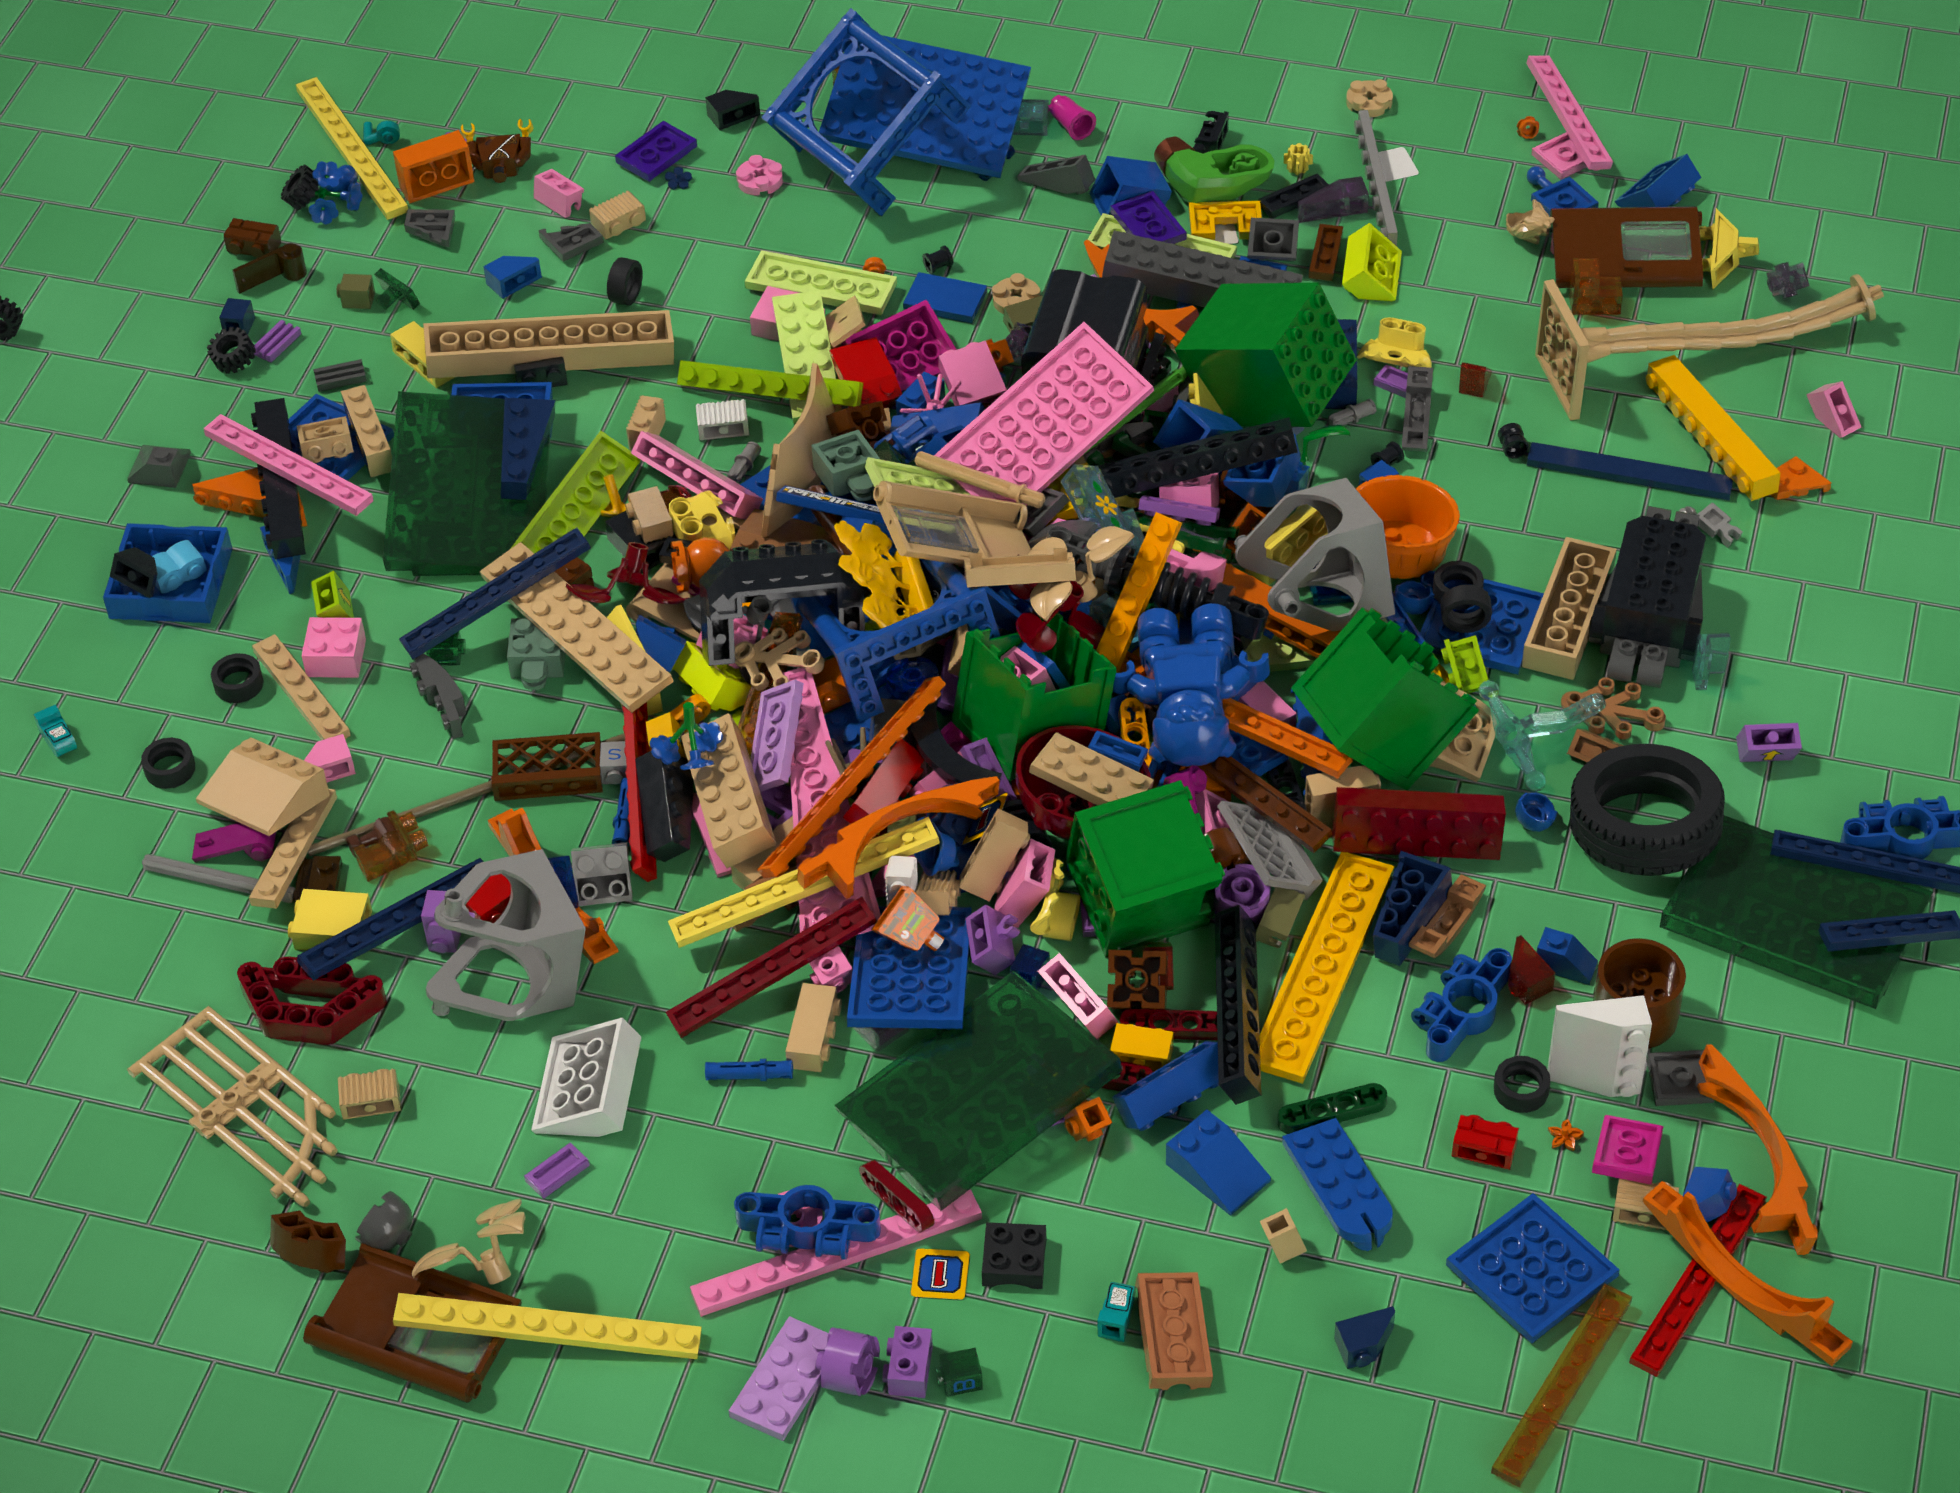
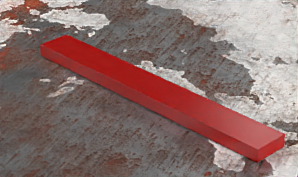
M1742 1184L1738 1185L1736 1198L1731 1201L1728 1211L1719 1216L1711 1228L1716 1238L1732 1256L1767 1199L1766 1196ZM1693 1258L1630 1357V1364L1655 1377H1658L1717 1282Z

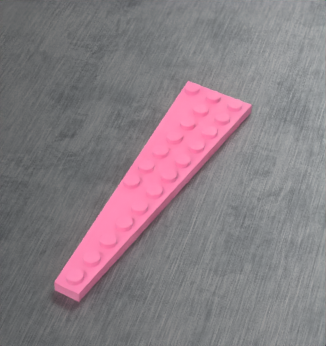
M802 667L784 672V675L790 681L796 679L804 683L803 699L800 704L798 717L799 724L796 729L794 742L795 749L791 761L790 780L793 829L840 777L839 771L825 744L827 740L831 742L813 675ZM844 799L839 805L841 808L835 816L827 819L822 824L823 830L817 836L807 841L805 844L806 849L796 857L797 869L805 859L809 857L814 858L832 843L837 844V831L850 825L849 822L842 818L850 808L848 799ZM869 872L854 878V895L848 899L844 897L836 886L798 900L800 932L861 896L876 917V920H878L881 914ZM874 925L860 932L859 934L872 931L871 929Z

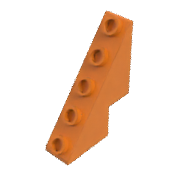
M258 468L192 484L195 494L193 499L197 504L262 518L268 516V514L263 513L261 499H265L266 496H261L259 482L262 479H259ZM299 496L302 526L305 527L308 525L305 517L304 508Z

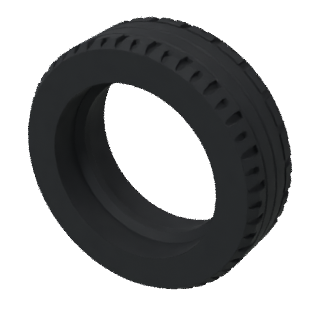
M1631 744L1616 747L1600 753L1580 769L1574 778L1571 787L1570 828L1579 846L1591 858L1606 867L1623 873L1644 876L1679 872L1702 861L1717 846L1723 830L1724 789L1719 778L1708 765L1683 750L1658 744ZM1648 793L1674 799L1685 805L1691 813L1682 819L1667 824L1641 825L1621 820L1608 813L1603 806L1621 796Z

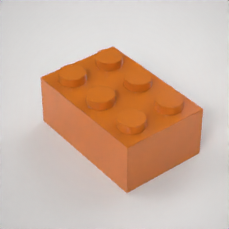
M459 130L393 151L399 187L409 204L475 182L469 146Z

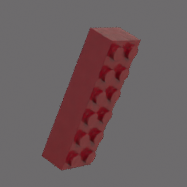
M1337 787L1332 828L1333 852L1400 855V852L1403 851L1415 856L1500 860L1506 818L1504 796Z

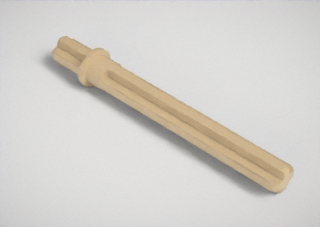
M922 451L918 452L915 457V463L919 467L1013 499L1016 503H1024L1041 508L1045 502L1043 493L1031 490L1025 484L1020 486Z

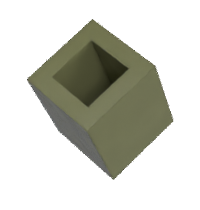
M343 274L341 284L338 283L337 297L341 298L342 308L371 309L375 296L372 275Z

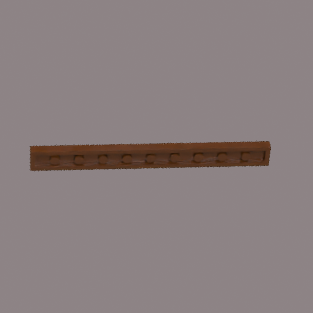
M1125 693L1127 698H1135L1131 693ZM1143 704L1148 733L1153 736V720L1156 718L1158 705ZM1231 756L1228 758L1218 757L1212 763L1197 766L1208 777L1312 853H1315L1333 835L1331 828Z

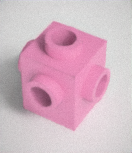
M839 946L809 963L813 970V973L809 975L813 984L836 987L837 993H839L851 983L853 969Z

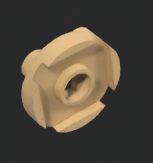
M1382 79L1375 81H1353L1346 96V104L1349 110L1352 111V108L1358 112L1359 110H1368L1369 117L1383 115L1388 107L1389 109L1392 107L1393 93L1387 87V82Z
M1015 273L1010 278L1003 279L992 287L993 306L1002 314H1004L1005 306L1040 296L1039 286L1020 273Z

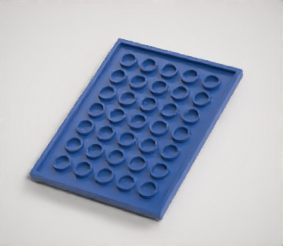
M883 36L932 73L935 70L941 74L971 105V108L957 125L935 105L894 156L1001 178L1030 77L1031 67ZM852 42L846 48L844 54H849L851 52L853 47ZM858 58L845 62L839 67L819 133L829 142L870 150L918 89L878 60L872 62L868 58Z

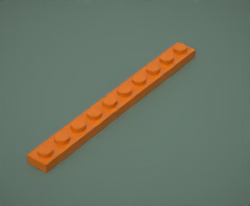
M1127 651L1118 673L1126 672V663L1131 660L1135 665L1136 674L1147 677L1145 667L1141 665L1140 657ZM1232 698L1223 699V710L1225 717L1229 720V729L1337 779L1353 761L1352 758L1338 751L1331 743Z
M940 676L924 680L757 869L763 878L783 875L788 870L789 866L787 864L792 858L798 857L806 849L805 844L807 841L817 836L823 830L822 824L839 812L841 808L839 805L844 799L850 798L857 791L858 788L856 786L858 783L868 778L874 772L873 766L890 754V747L895 741L898 742L908 733L907 728L910 724L918 721L925 712L923 710L925 707L940 697V690L946 685Z

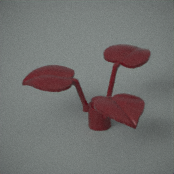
M636 542L628 543L625 558H622L620 566L607 572V577L612 579L607 588L601 590L587 584L568 585L566 583V588L574 595L594 603L611 601V596L608 594L611 592L616 581L626 582L635 586H644L645 590H643L642 594L657 603L679 604L684 603L685 599H687L663 588H653L649 584V564L646 563L649 547Z
M1070 581L1072 584L1071 594L1051 614L1048 621L1044 620L1042 622L1039 617L1032 613H1023L1016 620L1017 632L1029 648L1036 652L1051 650L1056 644L1057 636L1046 625L1059 611L1071 610L1067 623L1073 626L1083 639H1087L1095 650L1097 649L1106 628L1089 615L1076 611L1080 605L1079 600L1084 596V590L1079 583ZM1038 583L1008 586L1020 599L1027 600Z

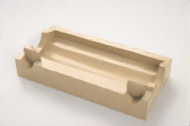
M1053 548L1054 553L987 558H982V553H970L969 558L964 559L967 587L1076 581L1074 557L1072 552H1067V548Z

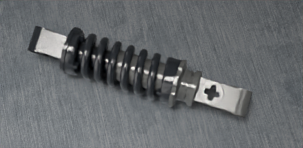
M1061 526L1051 527L1048 530L1047 538L1057 537L1062 539L1067 545V552H1072L1075 570L1088 574L1085 555L1089 552L1087 542L1090 538L1069 531ZM1126 544L1116 554L1103 562L1093 563L1091 561L1095 578L1098 577L1104 580V590L1121 594L1136 557H1133L1136 549ZM1165 563L1148 604L1153 602L1155 608L1166 607L1167 610L1174 614L1180 611V617L1183 620H1189L1195 609L1202 605L1210 603L1220 604L1230 610L1233 632L1251 640H1257L1263 636L1269 616L1267 608L1234 596L1236 588L1232 585L1228 586L1219 582L1214 592L1208 591L1211 579L1208 577L1202 580L1200 587L1195 586L1198 577L1195 572H1191L1187 582H1185L1183 567H1178L1175 573L1170 571L1171 563Z

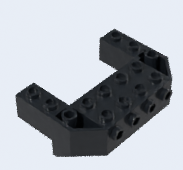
M817 539L811 541V544L802 545L800 542H787L785 546L775 547L772 544H763L758 549L734 547L732 551H725L699 580L703 658L709 666L735 663L733 619L743 618L742 603L751 602L757 596H764L769 600L827 595L831 599L833 614L845 627L865 631V614L862 611L864 599L868 597L867 587L860 586L853 579L852 574L845 572L838 565L840 557L844 554L830 542H827V540Z

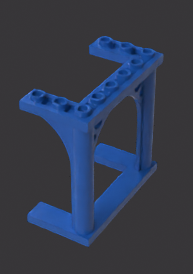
M850 8L761 118L798 152L805 149L841 177L849 188L876 213L882 216L896 197L876 179V176L935 105L956 125L971 108V105L941 74L935 70L932 73L871 28L856 11ZM852 42L853 47L851 52L849 54H844V51ZM868 58L872 62L875 60L882 62L917 88L918 91L861 161L857 163L818 132L813 121L812 107L815 94L829 73L850 60ZM802 102L806 103V107L802 111L795 112Z
M933 531L908 540V543L940 547L936 534ZM896 546L889 549V554L894 557L897 551ZM881 555L884 559L889 560L886 556ZM919 559L927 584L936 580L941 586L939 598L930 608L880 630L858 631L845 627L829 609L828 606L831 605V599L827 595L790 598L801 630L806 631L811 638L810 650L815 649L819 651L823 658L831 655L835 656L859 722L885 712L869 666L965 624L968 631L990 628L989 639L1000 637L986 590L983 586L977 588L967 587L965 576L954 564ZM891 568V571L896 576L894 568Z

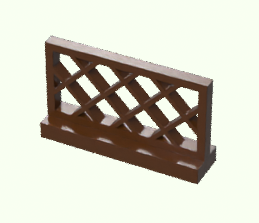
M600 732L492 740L491 785L494 800L502 801L602 793ZM584 742H595V745L587 752L579 747ZM565 744L567 748L559 754L553 750L556 745ZM537 746L541 750L534 756L526 752L529 747ZM510 748L514 751L507 758L499 754V749ZM573 751L581 755L574 763L566 758ZM548 753L555 759L548 765H545L539 760ZM521 755L528 761L521 767H518L512 762ZM587 760L595 765L592 768H580ZM559 763L569 767L566 770H553ZM533 765L541 769L539 772H526ZM506 767L514 771L512 774L499 775Z

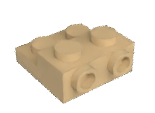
M346 416L297 426L302 456L313 463L321 462L324 458L333 456L335 458L346 457L349 453L354 452Z

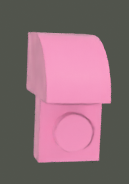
M1171 549L1166 562L1171 563L1170 571L1175 573L1178 567L1184 568L1183 576L1185 577V582H1187L1191 572L1197 573L1198 577L1195 586L1200 587L1205 577L1210 578L1211 583L1208 591L1215 589L1217 583L1223 581L1227 559L1204 551L1200 552L1195 558Z

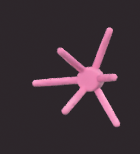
M918 374L917 378L927 403L926 409L902 408L900 413L909 414L921 412L922 410L928 411L944 408L962 382L958 380L943 400L939 401L943 375L938 374L934 399L931 400L921 374Z

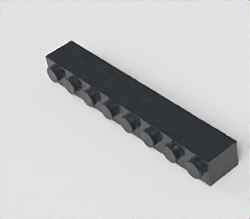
M279 398L254 402L256 413H251L253 428H257V430L253 431L293 452L285 399ZM257 464L259 479H264V481L259 482L261 496H266L265 499H261L263 513L268 514V516L263 517L266 532L270 531V534H265L268 550L273 549L275 559L305 555L306 550L297 484Z

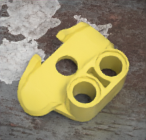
M1388 317L1381 319L1378 338L1375 340L1370 339L1365 343L1357 355L1358 359L1365 357L1369 360L1403 367L1432 368L1431 358L1428 352L1424 350L1426 327L1417 322ZM1389 355H1398V356H1400V357H1399V358H1393V357H1390Z
M710 490L701 492L693 497H678L669 503V514L672 519L673 531L678 539L693 542L703 537L715 538L723 542L730 550L736 533L732 517L727 518L725 522L716 507L723 504L721 498L716 497ZM707 516H712L716 518L717 522L709 526L705 525L702 520Z
M1054 858L1049 892L1045 895L1043 907L1037 918L1030 925V930L1045 938L1071 941L1079 913L1080 895L1059 892V888L1064 884V873L1060 869L1063 867V862Z

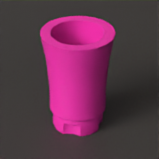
M1056 95L1052 98L1049 111L1067 130L1072 139L1082 140L1093 132L1096 126V116L1094 113L1084 109L1065 95Z

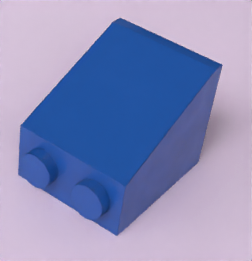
M1107 156L1089 194L1100 215L1102 213L1112 215L1111 205L1150 191H1154L1165 205L1170 199L1172 191L1156 162Z
M1178 399L1153 442L1161 449L1243 428L1231 417Z

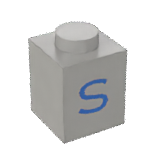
M625 741L601 742L600 770L603 784H621V780L626 778Z

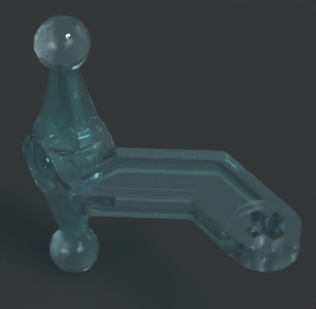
M1484 681L1478 689L1481 699L1489 702L1497 740L1501 743L1505 753L1526 774L1525 785L1534 792L1541 791L1545 787L1546 777L1542 772L1535 769L1529 737L1563 733L1599 713L1606 707L1602 694L1595 693L1563 710L1529 714L1519 720L1498 698L1500 690L1496 682ZM1517 731V735L1513 740H1507L1511 732Z

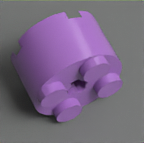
M1236 864L1235 868L1223 869L1225 876L1222 877V883L1219 884L1218 888H1214L1215 914L1240 904L1257 928L1269 903L1271 886L1264 885L1253 865Z
M832 1327L828 1333L825 1350L820 1351L816 1359V1368L821 1370V1387L854 1396L866 1395L873 1385L878 1369L873 1367L874 1357L879 1358L880 1355L877 1337Z

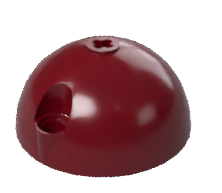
M1058 726L1037 733L1022 746L1016 762V785L1024 808L1038 828L1048 830L1058 838L1069 840L1075 812L1098 806L1029 772L1032 762L1053 735L1058 733L1088 748L1097 730L1119 738L1114 734L1088 726ZM1144 761L1139 773L1151 778L1148 766Z

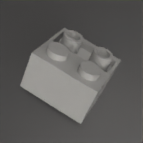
M627 842L574 848L571 850L578 906L633 900Z

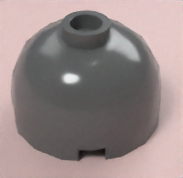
M392 1191L387 1192L381 1197L385 1200L382 1206L374 1205L358 1227L357 1233L360 1235L356 1236L355 1239L361 1244L363 1243L383 1251H390L397 1245L403 1247L412 1236V1232L409 1230L412 1224L411 1209L401 1197Z

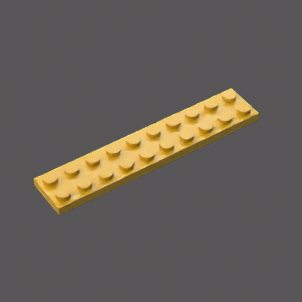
M1348 852L1340 853L1261 1030L1260 1062L1262 1072L1303 1084L1392 879L1395 866Z

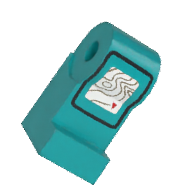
M56 704L33 714L40 734L56 757L77 749L74 737L63 720Z
M1111 1281L1107 1298L1097 1320L1098 1337L1125 1342L1135 1301L1136 1286ZM1105 1325L1117 1327L1119 1330L1110 1331Z

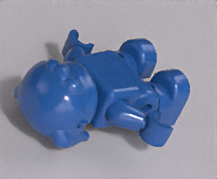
M1205 604L1196 608L1192 613L1193 644L1179 645L1178 620L1176 615L1170 610L1154 608L1143 612L1138 618L1137 628L1141 665L1145 667L1147 677L1136 674L1135 665L1131 660L1126 663V672L1116 673L1112 692L1116 694L1131 693L1143 704L1158 705L1156 718L1153 720V742L1148 751L1150 757L1157 763L1169 761L1172 764L1183 767L1202 766L1214 762L1218 757L1228 758L1232 756L1237 745L1229 732V720L1225 717L1223 699L1237 696L1248 682H1262L1269 676L1268 653L1262 654L1260 660L1250 662L1248 661L1247 653L1242 650L1239 655V665L1232 668L1231 660L1235 658L1232 615L1229 609L1220 604Z

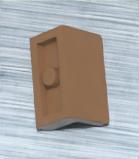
M1577 729L1567 754L1589 762L1600 753L1624 745L1599 734L1592 733L1587 729Z

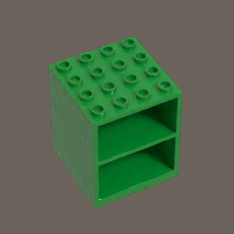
M1319 282L1221 284L1175 348L1191 382L1193 383V373H1197L1223 411V415L1231 417L1240 426H1256L1290 417L1292 427H1312L1357 361Z

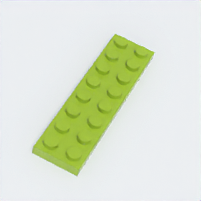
M600 430L511 548L522 542L535 554L576 527L585 537L601 516V510H605L611 502L603 477L613 474L619 492L640 464L641 459L631 454L629 449Z

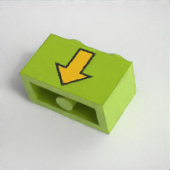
M335 571L311 581L317 617L354 618L350 591Z

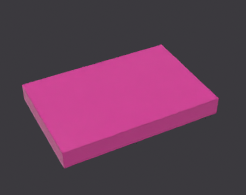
M1605 1115L1592 1173L1651 1185L1664 1126Z

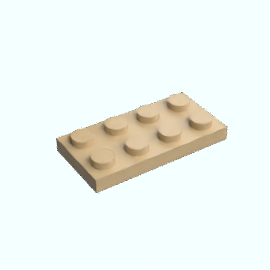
M1055 733L1032 762L1029 770L1030 773L1096 805L1150 790L1154 779L1058 733Z

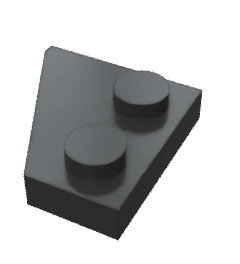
M408 209L404 224L405 231L433 243L449 247L456 217L455 211Z
M591 223L579 224L577 226H562L559 232L547 233L546 229L539 230L540 239L563 262L604 243L603 235Z

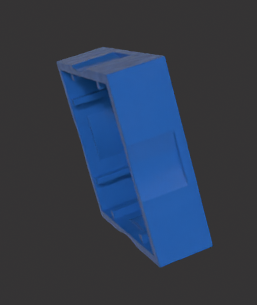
M127 523L119 552L136 547L153 556L160 552H166L171 546L180 541L189 540L203 557L207 570L200 577L191 581H185L177 589L168 593H161L155 586L153 597L151 598L109 577L103 596L109 619L211 623L233 550L227 527H170L155 524Z

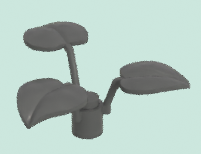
M699 594L685 599L684 608L690 622L702 631ZM757 596L753 598L749 607L743 606L742 608L743 614H746L747 619L752 624L758 625L755 643L761 640L764 622L769 614L772 618L781 621L789 620L796 615L791 599L769 600L764 596ZM756 662L759 671L769 680L768 687L763 691L773 688L774 680L766 664ZM739 667L742 678L748 684H751V676L747 668Z

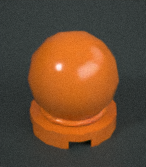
M706 537L694 540L688 547L683 546L682 540L672 541L671 548L676 549V552H671L674 578H678V583L681 584L676 586L677 592H689L691 584L700 588V578L725 551H730L727 546L715 538Z

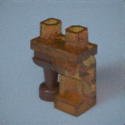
M395 810L387 813L388 817L378 818L375 821L371 832L360 838L356 834L346 837L349 849L354 858L356 857L358 866L367 882L403 866L408 861L411 863L418 860L416 852L429 846L422 830L408 835V832L418 828L417 821L412 812L397 816Z

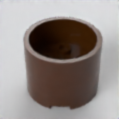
M1640 938L1620 941L1609 947L1600 958L1593 1001L1644 996L1652 1022L1648 1049L1657 1047L1671 1038L1677 1028L1686 981L1685 967L1673 950L1659 942Z

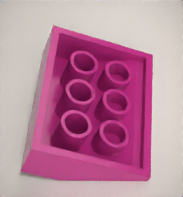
M927 300L853 334L840 345L841 347L877 337L895 372L901 392L905 391L917 379L918 374L923 372L934 376L941 374L938 368L939 355L948 350H957Z

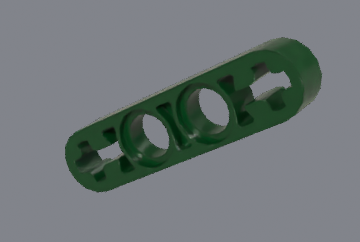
M1369 1083L1283 1106L1278 1112V1127L1285 1134H1290L1334 1118L1340 1123L1378 1113L1386 1107L1387 1090L1380 1084ZM1370 1095H1374V1097H1375L1376 1099L1379 1098V1100L1374 1101V1099H1373L1372 1097H1369V1096H1370ZM1342 1101H1350L1354 1104V1107L1345 1110L1340 1108L1338 1104ZM1315 1108H1322L1327 1113L1322 1117L1312 1115L1311 1111ZM1287 1117H1291L1292 1120H1296V1121H1295V1122H1291L1289 1119H1286V1118H1287Z

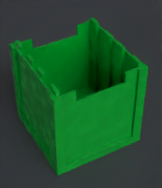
M1362 607L1291 689L1338 751L1408 791L1478 713L1479 708L1475 705L1477 699L1468 693H1464L1460 697L1456 694L1459 690L1458 687L1450 682L1445 686L1440 684L1443 678L1434 672L1431 673L1440 663L1432 652L1435 649L1432 645L1425 641L1422 644L1414 640L1416 636L1408 630L1402 633L1399 631L1400 625L1390 620L1386 623L1380 619L1381 613L1373 608L1368 611Z
M1059 613L1046 625L1056 633V644L1051 650L1041 653L1055 662L1071 687L1045 693V682L1031 685L1032 681L1025 674H1021L1020 679L1014 674L1015 664L1008 657L1004 658V662L1000 660L1002 655L1012 647H1017L1023 641L1018 633L989 639L990 628L966 632L951 722L972 743L987 738L1005 776L1010 781L1016 779V762L1022 746L1037 733L1049 728L1067 725L1088 726L1105 731L1117 668L1103 654L1100 655L1087 639H1083L1073 626H1069Z
M1181 780L1075 812L1065 860L1105 957L1109 956V950H1130L1210 924V917L1214 915L1209 902L1202 904L1205 891L1219 887L1225 872L1221 863H1215L1210 851L1214 846L1209 835H1203L1201 827H1204V823L1200 813L1194 814L1189 802L1193 797L1188 786L1184 787Z

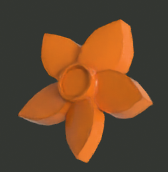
M1568 1119L1562 1122L1561 1128L1548 1127V1131L1553 1136H1556L1553 1139L1552 1148L1559 1147L1564 1143L1567 1149L1574 1151L1575 1140H1579L1584 1135L1582 1130L1572 1128Z

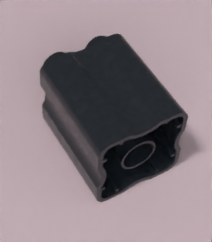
M1064 269L1053 271L1046 284L1021 357L1022 376L1083 322L1140 373L1149 346V328L1143 319L1148 305L1147 288L1144 283L1131 277L1114 275L1110 277H1093L1081 271Z

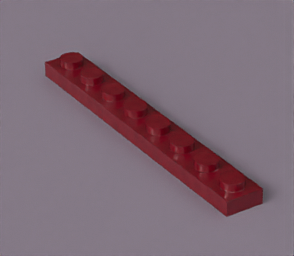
M861 896L666 1011V1014L680 1038H683L871 927L877 922L876 917Z

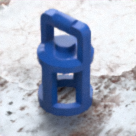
M922 410L876 442L874 450L880 460L893 462L887 452L881 448L883 444L892 439L895 443L892 445L898 456L902 454L906 458L900 463L907 465L915 459L918 452L924 451L929 442L914 453H912L913 449L911 446L928 434L933 438L939 431ZM919 420L923 424L922 427L906 438L902 434L899 435Z

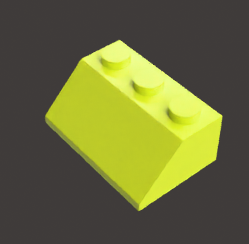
M1368 223L1348 236L1342 285L1358 299L1393 302L1397 296L1402 251L1371 223Z
M686 641L673 666V669L679 674L678 679L692 687L691 691L694 694H701L710 704L711 709L718 711L719 708L732 711L760 697L761 692H763V690L757 691L751 684H748L742 678L739 668L735 669L728 664L709 666L703 658L702 648L690 641Z

